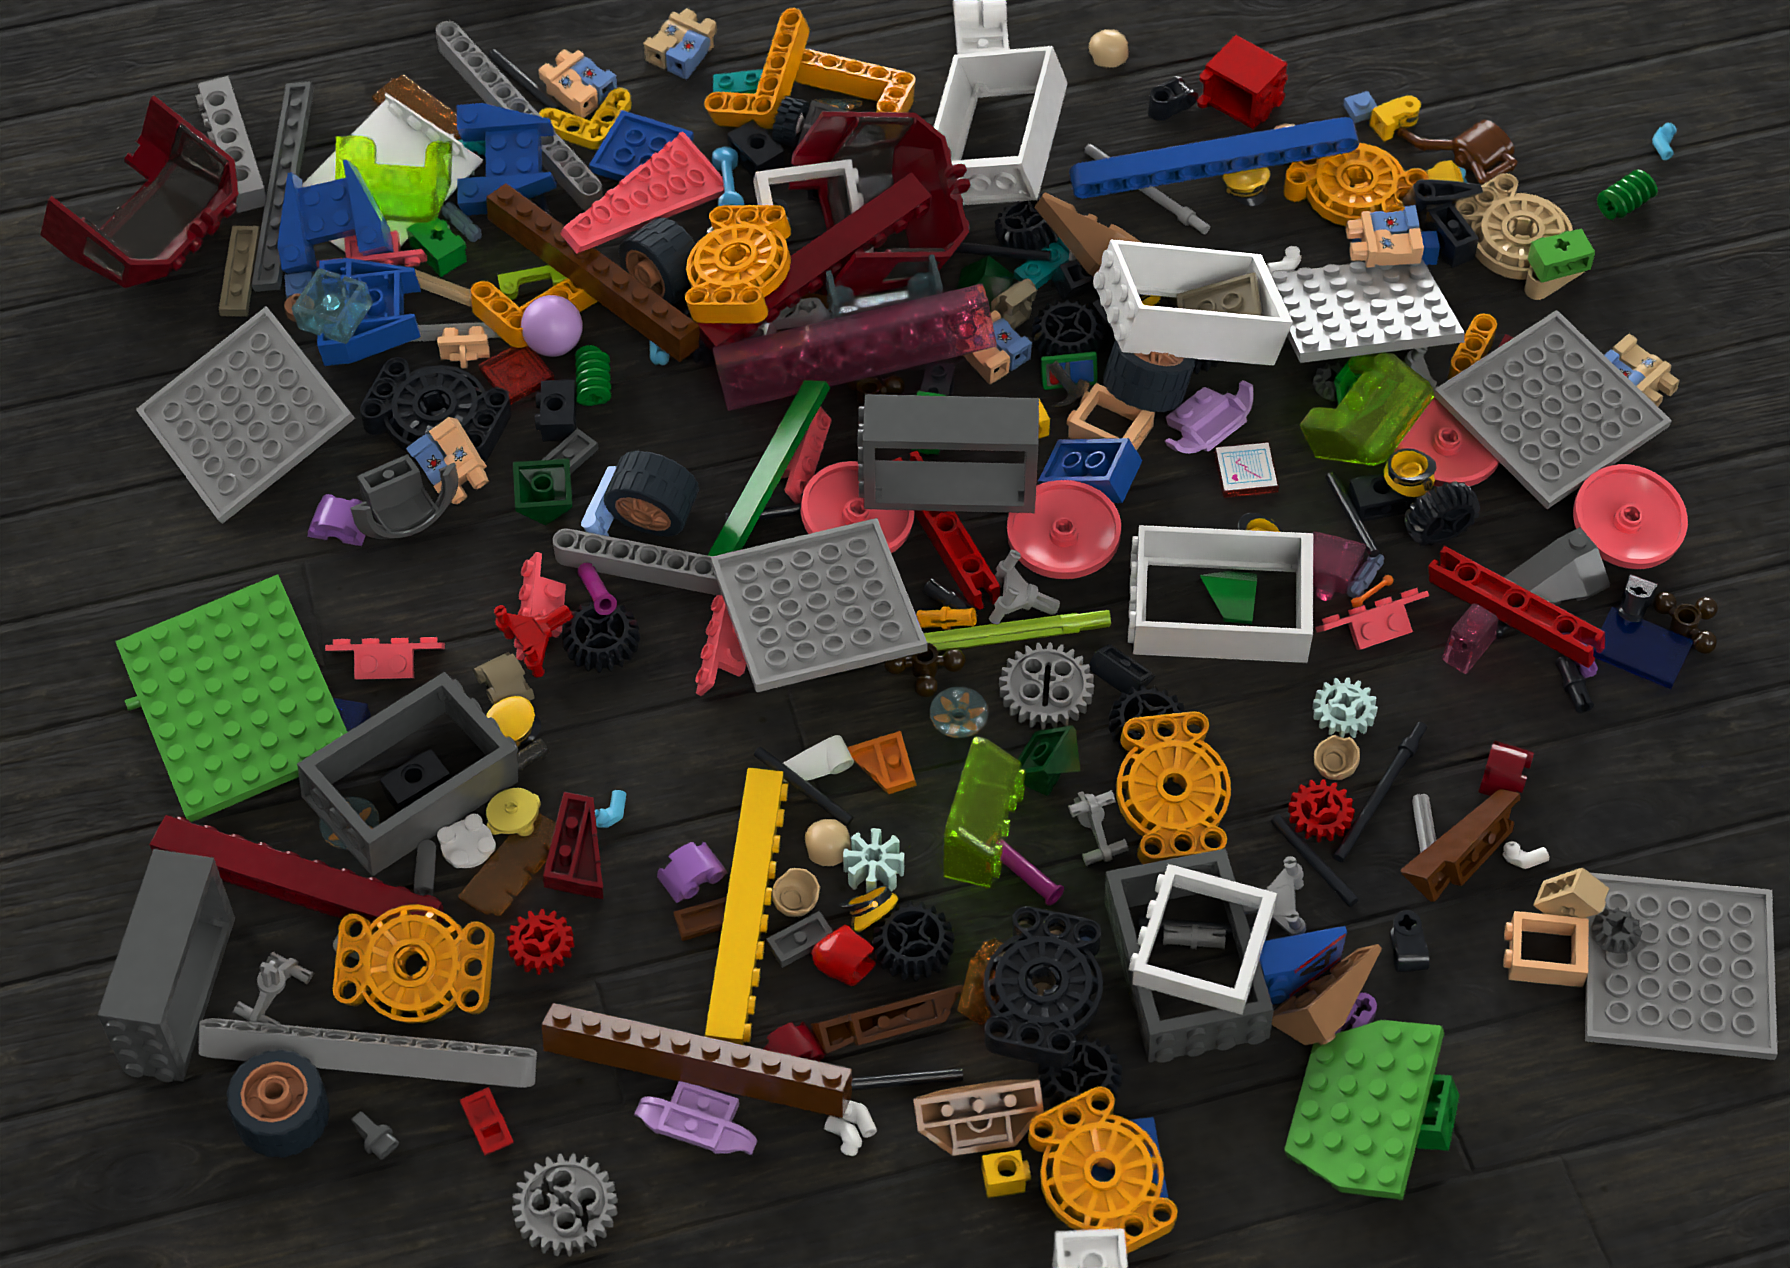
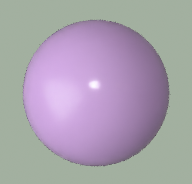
M546 295L528 305L522 316L521 327H523V338L533 351L543 356L557 357L568 353L577 345L582 335L583 323L580 312L571 301L557 295Z

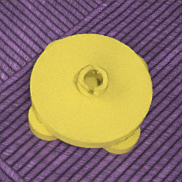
M509 788L499 792L488 803L486 809L487 827L493 835L518 833L520 836H529L534 831L533 823L538 816L541 805L539 797L523 788Z

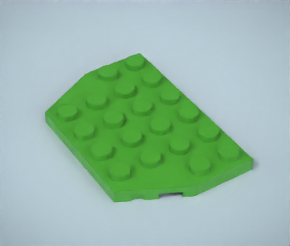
M1379 1020L1335 1034L1336 1037L1327 1044L1319 1045V1043H1314L1284 1150L1287 1157L1298 1164L1304 1165L1308 1171L1316 1176L1319 1175L1331 1183L1332 1187L1339 1192L1403 1200L1445 1033L1443 1027L1440 1025Z

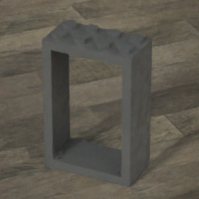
M865 394V406H859L857 438L859 498H864V509L1035 513L1039 398ZM875 448L1025 451L1024 464L875 460Z
M445 672L297 764L302 798L372 877L416 849L421 841L430 840L436 836L441 828L451 826L490 801L499 792L518 782L519 768L517 762L518 747L511 737L506 738L500 731L497 722L492 717L488 718L482 712L479 703L474 698L470 699L464 693V689L459 681L456 679L452 680ZM446 712L486 756L371 829L331 784Z
M1226 848L1106 871L1104 901L1148 1062L1157 1061L1164 1063L1178 1056L1188 1055L1193 1057L1201 1055L1208 1050H1228L1238 1044H1259L1265 1039L1270 1038L1274 1009L1260 962H1258L1249 991L1252 1003L1245 1005L1242 1015L1217 1009L1162 1021L1159 1020L1151 989L1134 985L1133 971L1129 970L1133 953L1139 954L1140 948L1128 907L1149 904L1151 900H1157L1158 892H1155L1156 882L1159 874L1165 875L1168 864L1235 882ZM1172 886L1169 899L1200 893ZM1223 900L1242 964L1251 936L1243 905Z
M153 849L98 1012V1017L123 1072L132 1077L146 1075L164 1082H172L173 1080L184 1081L199 1034V1023L204 1018L235 921V916L214 858Z

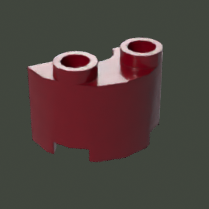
M1494 740L1479 793L1491 796L1499 789L1523 793L1527 776L1522 775L1524 768L1530 769L1535 752Z
M792 1022L779 1027L767 1036L770 1042L763 1048V1050L818 1062L826 1055L823 1052L822 1046L804 1022L796 1027Z

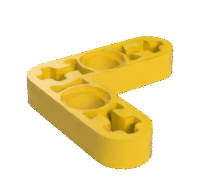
M623 88L611 90L591 121L555 108H545L538 114L551 120L556 133L561 139L592 150H598L622 110L630 111L632 106L631 95L628 90ZM605 116H612L615 118L613 121L604 122L601 120ZM570 126L579 127V129L575 132H569L566 130Z

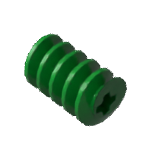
M1634 170L1598 195L1597 203L1599 209L1609 220H1614L1616 217L1624 218L1627 213H1631L1635 208L1640 207L1642 203H1646L1650 198L1655 197L1658 192L1657 185L1654 179L1645 171Z
M583 346L575 354L577 402L584 406L604 404L611 399L610 356L596 346Z

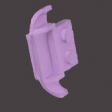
M1246 381L1240 382L1239 391L1236 396L1228 392L1222 395L1203 387L1166 416L1168 426L1181 431L1183 436L1177 442L1170 438L1166 439L1167 446L1175 451L1187 454L1196 453L1201 450L1209 452L1247 422L1246 417L1253 405V385Z
M679 1081L670 1102L656 1097H643L640 1099L634 1116L641 1117L646 1126L656 1134L660 1133L711 1150L714 1153L744 1151L752 1155L757 1143L756 1137L750 1131L732 1122L739 1106L738 1098L698 1085Z

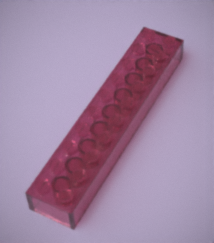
M982 283L714 347L713 352L725 402L729 411L796 395L804 380L826 381L829 386H834L997 347L989 303Z

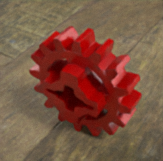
M1325 779L1321 780L1320 785H1316L1313 780H1310L1308 788L1302 784L1299 785L1298 793H1292L1291 802H1289L1288 812L1291 813L1290 823H1297L1295 831L1297 833L1302 830L1306 831V839L1315 835L1317 842H1321L1322 836H1326L1330 842L1333 841L1334 833L1342 837L1345 828L1350 829L1355 810L1352 808L1353 799L1346 798L1347 790H1336V782L1331 786H1326Z
M540 909L537 916L532 911H528V919L525 920L519 916L517 918L519 926H510L511 935L507 936L509 955L514 957L516 966L524 963L525 972L528 973L533 967L536 968L537 975H540L542 968L547 967V970L552 973L554 964L563 967V957L571 958L570 948L574 947L572 927L567 926L565 917L557 920L556 911L551 912L549 916L545 915L544 909Z

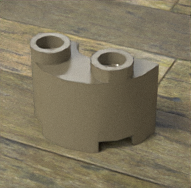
M1028 278L1018 281L991 302V311L997 310L1001 314V318L1005 319L1013 330L1030 318L1032 301L1035 300L1037 293L1034 283Z
M504 653L473 669L478 682L489 686L486 692L493 705L511 696H521L529 701L535 698L532 688H529L523 677L525 672L513 653Z

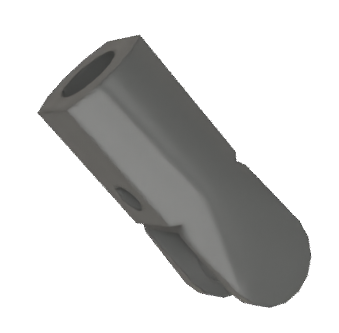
M428 839L421 841L417 849L414 893L421 896H433L436 845Z

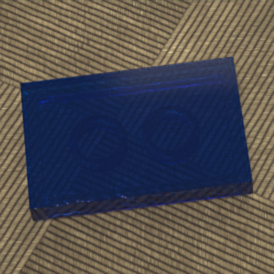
M1612 607L1601 628L1605 632V648L1601 653H1598L1596 648H1594L1593 657L1672 689L1693 645V640L1646 620H1641L1640 622L1627 621L1618 615L1617 608Z

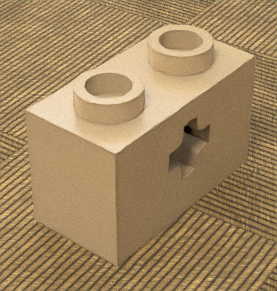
M1582 867L1544 880L1534 906L1548 915L1586 918L1597 915L1603 910L1609 888Z

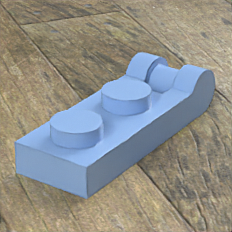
M608 466L582 519L581 525L588 533L609 536L608 529L614 517L607 510L603 500L617 466Z

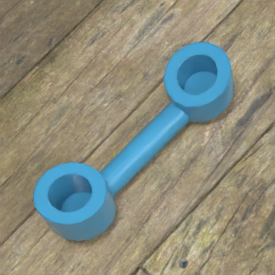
M730 147L717 148L712 153V165L715 169L722 171L725 192L718 199V206L744 205L743 197L735 192L732 172L738 166V153Z

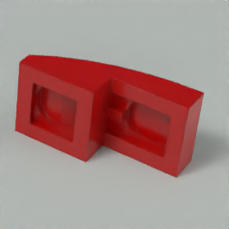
M489 1087L460 1099L461 1106L484 1156L514 1143Z

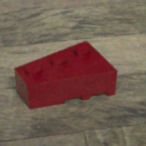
M569 792L563 793L543 874L544 888L603 899V883L593 797Z

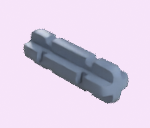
M447 202L446 205H443L441 207L442 215L450 220L462 234H466V237L471 242H476L477 239L482 237L481 229L476 224H472L473 221L461 210L457 209L456 205L452 202Z
M1382 554L1374 558L1368 556L1367 561L1364 562L1354 577L1355 580L1347 588V595L1349 597L1356 598L1364 594V590L1368 588L1376 576V571L1380 570L1384 564V556Z

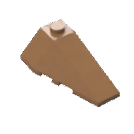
M1045 192L1035 206L1036 210L1075 258L1093 277L1096 272H1099L1102 264V254L1107 250L1110 240L1140 242L1114 224H1111L1110 227L1104 226L1096 222L1097 216L1090 213L1088 216H1083L1077 213L1073 205Z
M1376 944L1355 950L1330 968L1331 974L1307 985L1309 992L1304 993L1297 999L1295 996H1291L1273 1011L1272 1025L1304 1045L1313 1043L1324 1045L1332 1041L1336 1037L1335 1032L1344 1025L1382 950L1380 945Z

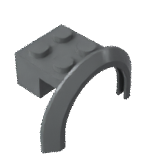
M409 454L358 475L357 479L364 502L350 508L355 525L364 535L375 539L402 538L424 530L442 515L455 497L458 488L456 464L452 463L439 469L442 485L440 495L435 503L423 487L420 471Z

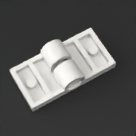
M953 0L957 54L1009 50L1006 0Z

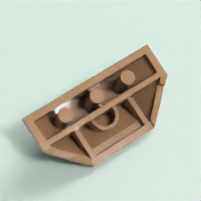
M1039 1079L1000 1080L949 1088L913 1099L918 1131L952 1156L1016 1146L1028 1132L1032 1119L1044 1112Z

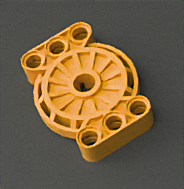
M1359 143V146L1349 153L1292 162L1286 172L1283 192L1284 196L1290 201L1297 202L1307 198L1313 209L1323 218L1335 224L1346 226L1347 221L1361 219L1362 212L1370 211V213L1383 211L1387 213L1404 211V196L1418 180H1429V176L1426 171L1419 168H1412L1404 172L1398 160L1388 152L1376 146Z
M778 205L718 206L709 214L713 231L698 241L687 259L686 271L691 285V289L685 294L687 306L692 319L697 323H759L768 315V308L764 297L780 286L790 269L791 257L785 239L790 236L791 228L785 210Z
M1193 711L1136 717L1129 719L1123 727L1120 741L1125 750L1129 752L1120 766L1116 781V798L1119 809L1127 823L1138 834L1143 836L1137 852V856L1142 864L1224 849L1226 846V833L1217 826L1228 808L1231 796V781L1227 767L1219 754L1211 746L1203 742L1209 729V721L1200 712ZM1195 724L1200 727L1201 732L1197 734L1192 733L1187 729V726ZM1161 727L1168 728L1172 735L1164 737L1158 733L1157 729ZM1132 730L1141 733L1142 738L1134 740L1128 736V732ZM1130 763L1131 770L1129 775L1123 776L1125 768ZM1220 776H1222V779H1223L1224 789L1221 788V778H1220ZM1173 777V782L1179 784L1182 789H1185V792L1178 796L1168 794L1164 790L1163 785L1168 782L1169 778ZM1122 788L1126 789V802L1123 798ZM1224 802L1219 815H1217L1215 812L1217 804ZM1214 838L1218 841L1219 847L1210 848L1205 844L1204 840ZM1183 841L1189 845L1190 849L1185 852L1179 851L1174 843ZM1153 844L1159 848L1160 853L1151 855L1147 853L1144 847Z
M423 905L397 907L375 919L372 924L369 920L358 914H349L341 920L339 926L333 994L339 1002L349 1006H357L366 999L380 1014L392 1020L409 1024L425 1023L440 1018L451 1011L456 1005L465 1012L480 1014L487 1008L489 1003L495 942L494 933L488 926L480 922H471L462 929L449 915L433 907ZM424 911L427 914L425 916L411 915L410 912ZM400 914V917L391 919L392 917ZM437 915L448 921L451 926L447 928L437 922ZM360 921L363 926L360 935L352 937L350 928L353 923ZM482 929L485 932L484 941L479 945H473L471 940L472 934L476 930ZM357 952L360 958L359 963L355 967L349 968L347 958L351 953ZM419 953L423 960L426 961V967L422 966L418 973L410 976L405 969L406 960L409 956ZM475 960H480L482 963L481 972L476 976H471L468 970L469 965ZM354 983L356 994L352 998L346 999L344 989L348 984ZM472 991H477L479 994L478 1003L473 1007H468L465 1000L466 996ZM382 1001L391 1006V1013L384 1010L377 1002ZM441 1005H444L442 1008H440V1009L437 1010L436 1012L431 1013V1014H428V1011L437 1009V1008L440 1007ZM403 1012L417 1013L418 1017L406 1018L401 1017Z
M1096 1087L1032 1119L1029 1127L1028 1141L1034 1150L1044 1152L1040 1173L1041 1186L1047 1204L1054 1214L1067 1226L1077 1231L1124 1229L1126 1254L1168 1234L1175 1225L1177 1208L1171 1200L1160 1197L1164 1172L1162 1158L1156 1144L1147 1132L1134 1122L1121 1116L1112 1115L1115 1102L1113 1093L1105 1087ZM1097 1100L1103 1101L1108 1108L1102 1111L1096 1110L1091 1103ZM1072 1114L1077 1116L1080 1121L1072 1125L1066 1123L1063 1117ZM1045 1128L1050 1131L1051 1136L1045 1139L1039 1138L1035 1131ZM1047 1164L1052 1167V1175L1048 1180L1046 1176ZM1096 1164L1097 1167H1103L1110 1171L1114 1170L1113 1178L1107 1182L1095 1180L1091 1175L1093 1165ZM1156 1169L1158 1176L1157 1185L1152 1182L1153 1171ZM1051 1192H1054V1195H1055L1056 1200H1057V1202L1059 1203V1205L1056 1203V1201H1055L1054 1198L1052 1197ZM1157 1211H1164L1169 1215L1170 1219L1166 1222H1160L1154 1218L1153 1214ZM1129 1225H1135L1139 1227L1142 1233L1139 1236H1130L1125 1232V1228Z

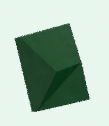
M989 255L962 268L953 306V314L971 316L980 307L991 313V302L1014 285L1015 276Z
M569 459L513 462L516 512L546 526L572 508Z
M1071 725L1035 731L1007 776L1017 783L1048 796L1062 774L1080 771L1076 729Z

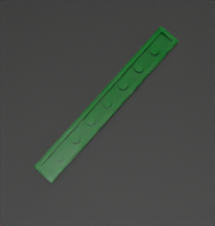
M804 380L707 556L713 557L742 550L830 389L826 381Z

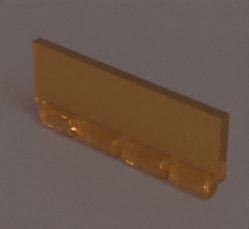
M401 75L397 80L393 78L372 96V100L381 105L386 100L385 94L387 93L447 134H454L456 140L461 138L457 130V113H453V110L440 100H435L433 95L421 86H418L406 75Z
M538 813L533 823L534 831L529 836H520L518 833L510 834L458 895L459 899L486 915L492 912L497 916H501L513 901V898L507 892L517 896L532 879L531 875L525 870L536 874L547 861L549 853L546 850H550L556 822Z

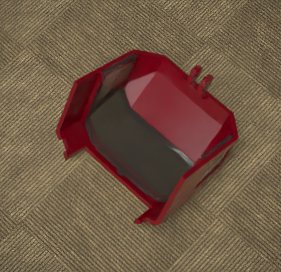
M155 95L150 98L142 132L136 141L140 146L133 155L128 153L124 159L125 163L148 181L122 207L119 206L113 212V216L100 229L86 218L80 219L51 196L47 202L40 236L69 259L121 285L123 288L165 277L173 269L175 271L179 270L186 261L185 256L190 251L195 253L204 241L202 239L207 234L213 235L221 224L219 221L224 216L229 218L238 207L235 204L239 194L235 160Z
M821 112L794 150L792 165L803 166L851 159L852 167L857 168L859 184H856L857 192L862 193L864 205L911 172L932 196L930 210L927 214L919 219L916 217L908 222V226L900 233H892L887 237L883 245L878 248L873 247L874 252H855L833 281L823 282V285L820 287L822 289L821 293L825 296H861L930 282L969 233V222L965 218L963 198L960 194L967 192L971 185L969 179H958L963 177L967 171L965 164L952 165L951 150L947 145L946 137L916 113ZM844 175L789 182V190H818L827 230L851 214Z

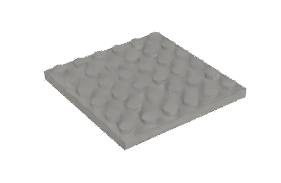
M1421 259V264L1385 266L1375 264V267L1366 268L1365 262L1354 261L1346 265L1329 264L1322 268H1300L1297 271H1274L1271 273L1273 281L1293 321L1287 336L1300 363L1464 342L1465 332L1423 259Z
M267 306L136 409L222 524L355 419Z
M1557 310L1437 387L1433 393V396L1546 509L1580 488L1584 481L1594 472L1615 464L1667 429L1672 421Z
M877 518L711 557V565L756 693L928 651L927 641Z
M1591 873L1609 888L1603 910L1605 908L1607 910H1614L1616 907H1619L1621 911H1631L1632 917L1639 920L1642 935L1638 945L1633 950L1626 953H1612L1601 948L1592 936L1591 928L1596 915L1586 917L1589 919L1588 975L1585 981V1041L1775 1060L1778 1053L1772 890ZM1620 923V925L1618 924L1615 927L1612 926L1611 937L1619 931L1622 932L1623 924Z

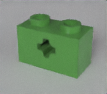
M1582 228L1532 241L1528 261L1539 281L1543 283L1591 270L1595 251Z

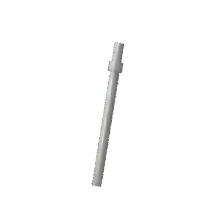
M1088 144L1084 150L1086 154L1095 160L1111 158L1092 144ZM1154 187L1138 189L1175 214L1177 219L1186 226L1191 225L1203 234L1209 231L1210 225L1198 218L1196 212L1187 206L1182 207Z

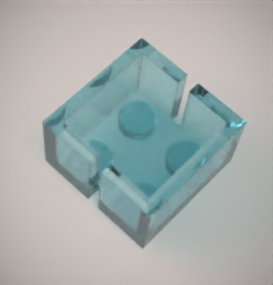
M318 268L291 309L299 329L319 336L324 333L326 338L347 344L373 302L365 282L346 276L341 279L340 274Z

